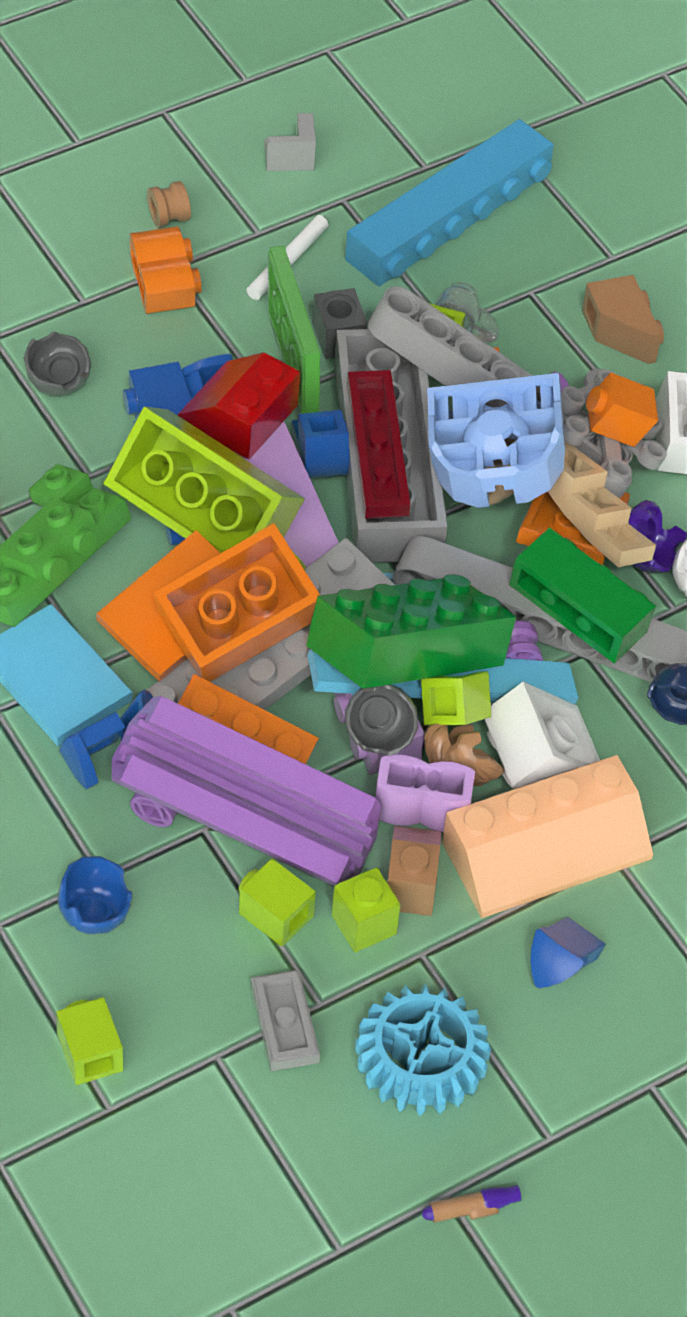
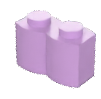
M407 755L381 757L375 796L381 804L379 820L400 826L421 823L430 829L444 832L446 812L471 804L475 771L468 766L455 762L443 761L427 764L418 758Z

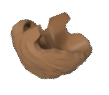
M438 723L430 725L425 731L424 748L429 764L445 761L468 766L475 771L473 786H482L503 774V767L494 758L481 749L473 748L482 740L479 731L474 732L472 724L456 726L449 734L447 725H439Z

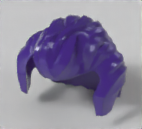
M644 500L631 510L628 524L656 544L651 561L632 565L644 572L666 573L672 569L676 549L680 543L686 540L687 532L677 526L669 530L663 529L660 507L655 502Z

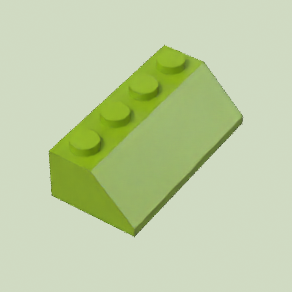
M145 406L103 483L185 539L197 530L220 553L273 523L284 538L305 500L304 497L172 411Z

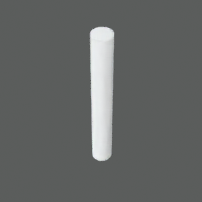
M317 215L285 248L291 265L328 228L329 223L325 217ZM268 267L246 289L248 296L253 300H259L268 290Z

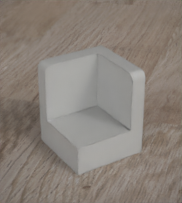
M297 113L296 136H270L265 138L266 171L314 170L316 139L313 113Z

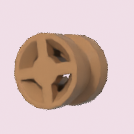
M181 181L172 182L168 188L164 189L158 186L148 188V207L157 228L167 226L169 221L174 219L180 222L190 220V202L186 188Z

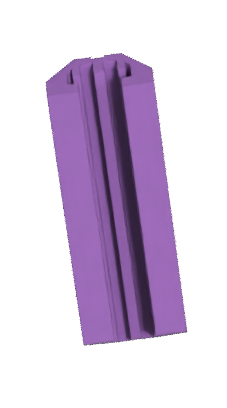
M163 696L152 697L130 721L124 737L112 757L113 782L332 886L360 875L365 865V860L377 839L381 804L377 798Z

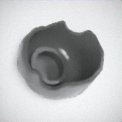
M55 331L39 340L33 338L29 342L23 357L28 379L40 392L49 396H65L77 391L87 382L90 375L91 361L87 348L76 337L59 334Z
M392 684L366 689L359 688L352 694L345 709L346 731L364 751L384 754L386 756L395 755L411 744L418 729L417 709L410 696L401 688Z

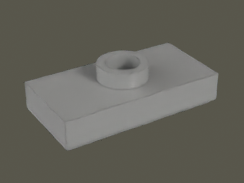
M299 969L251 977V990L270 1071L320 1063V1052Z

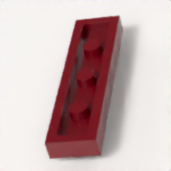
M391 370L350 371L347 374V388L365 518L410 516L411 504Z

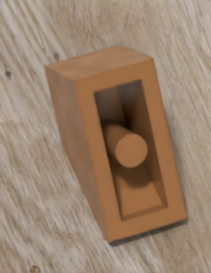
M394 825L387 883L400 903V912L432 916L441 831Z

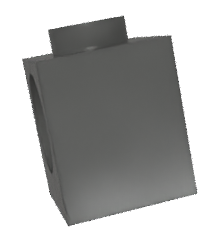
M355 288L314 294L312 323L324 358H335L336 331L367 329L368 324Z

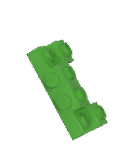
M56 464L53 468L46 471L43 477L28 489L33 503L43 507L0 545V622L16 627L127 524L132 517L125 498L93 488L87 473L60 464Z

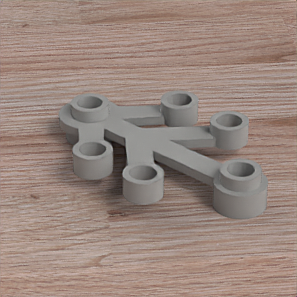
M606 369L590 370L584 378V387L577 389L572 386H566L562 390V410L565 414L571 415L563 423L564 441L568 444L580 445L585 437L595 433L590 431L589 415L582 419L574 415H577L582 407L586 405L590 391L595 386H599L612 371ZM659 416V421L643 437L647 441L644 442L641 439L635 447L625 444L637 456L638 461L644 467L651 470L658 469L667 456L665 448L660 443L652 440L663 426ZM601 435L604 459L601 467L608 471L604 487L618 498H621L632 483V469L622 460L620 442Z

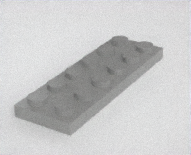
M347 538L304 569L320 595L338 593L341 589L374 588L377 584L395 585ZM311 624L211 681V683L266 710L311 675L307 657L310 648L306 646ZM186 659L160 682L157 681L149 687L147 691L153 697L163 696L178 704L193 674H198L189 660Z

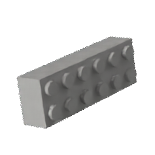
M369 329L337 330L334 367L339 410H342L349 432V469L346 480L353 544L371 562H399L407 543L415 536H424L443 543L446 542L447 521L443 490L432 465L429 451L428 375L378 340ZM391 370L411 504L410 516L365 518L347 388V374L350 371Z

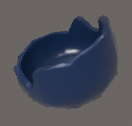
M675 663L660 670L650 682L647 691V698L650 699L652 707L664 720L679 725H687V663Z

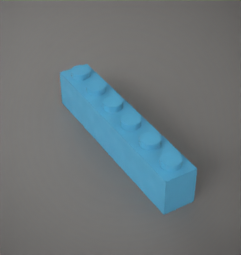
M518 119L348 230L345 260L378 287L392 278L401 276L408 267L422 258L429 257L445 242L459 237L466 228L478 220L486 219L493 210L507 201L516 199L523 190L535 182L543 181L552 168L551 160L554 144L524 121Z

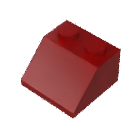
M265 352L226 361L177 415L228 449L250 460L298 406L300 371Z

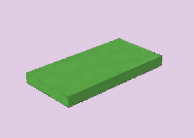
M285 246L270 247V250H268V314L284 363L300 371L298 396L300 414L319 412L320 351Z

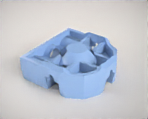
M559 373L427 388L428 438L432 465L440 485L453 500L482 508L489 507V492H494L496 485H503L504 490L513 489L516 504L527 503L552 489L563 472L565 457ZM537 386H540L541 402L536 397ZM452 396L453 412L452 409H449L448 397ZM494 399L506 402L504 406L498 408L485 405V403ZM510 438L516 440V442L507 447L504 440ZM502 459L503 466L511 465L486 469V467H494V460Z

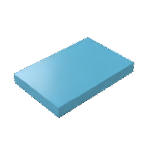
M52 604L21 621L16 627H11L0 634V683L58 747L70 735L102 720L132 702V691Z

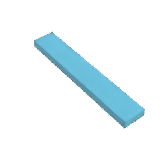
M309 650L307 657L314 691L354 694L361 688L314 651ZM505 658L504 666L444 675L464 676L478 671H487L489 674L491 703L498 701L521 682L530 684L572 704H576L578 700L570 664L567 662ZM421 679L392 684L401 688L411 698H422Z

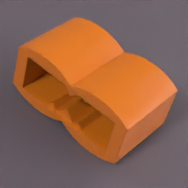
M178 226L130 233V257L145 313L195 307V294L201 293L202 286L198 268L191 269L190 263L193 262L190 239L182 237Z

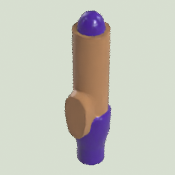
M518 1185L482 1189L479 1192L431 1202L429 1206L423 1209L422 1216L424 1219L436 1223L469 1215L471 1220L499 1214V1209L511 1203L522 1201L521 1191Z

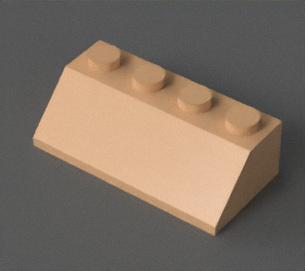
M618 755L446 812L442 844L481 919L651 860L653 857L639 792Z

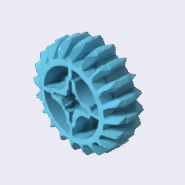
M426 983L421 987L420 994H413L405 985L401 990L400 998L387 991L383 997L382 1005L373 1003L368 1011V1018H363V1021L360 1022L358 1033L360 1036L356 1039L355 1052L359 1056L357 1067L359 1073L366 1074L365 1083L368 1090L380 1088L379 1098L382 1103L393 1097L396 1098V1107L399 1112L404 1110L407 1104L416 1105V1111L419 1116L425 1112L426 1105H433L435 1110L441 1114L445 1110L446 1100L459 1108L460 1104L463 1103L464 1093L473 1096L478 1089V1080H482L486 1076L488 1067L486 1061L489 1060L491 1051L489 1043H487L488 1031L486 1025H478L480 1016L477 1009L465 1011L466 1002L463 996L452 1002L449 1001L446 987L438 995L429 994L430 990ZM440 1029L446 1032L448 1035H450L454 1040L445 1037L440 1032ZM430 1039L429 1044L426 1046L425 1050L421 1051L419 1059L416 1060V1054L420 1052L421 1048H424L426 1041ZM386 1052L392 1053V1058L401 1062L406 1067V1070L396 1065Z

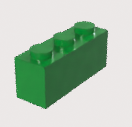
M550 527L516 557L509 581V586L614 664L648 632L656 605L650 602L642 592L631 588L616 577L609 568L597 563L578 549L571 540L563 538Z

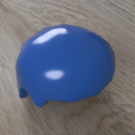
M101 856L81 857L69 864L60 882L58 891V905L64 919L71 927H75L77 931L85 934L108 933L124 923L131 906L130 901L132 900V891H128L124 882L123 868Z

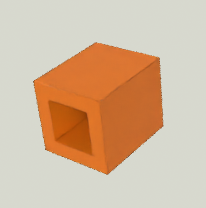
M612 372L608 374L599 386H595L587 397L586 409L589 414L590 431L629 446L635 447L659 421L654 389Z

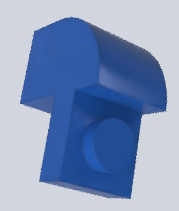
M342 410L298 414V420H292V436L309 478L347 475L349 469V432Z

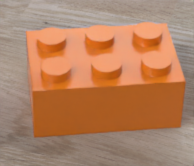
M274 523L153 592L157 610L198 676L209 682L311 624L317 596L320 595Z

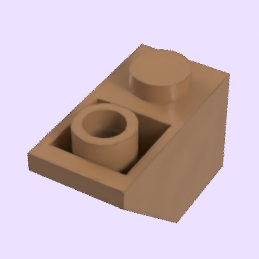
M634 274L587 283L582 313L595 341L647 364L656 363L659 345L664 342V331L661 322L654 319L650 311L648 294L645 290L640 289Z

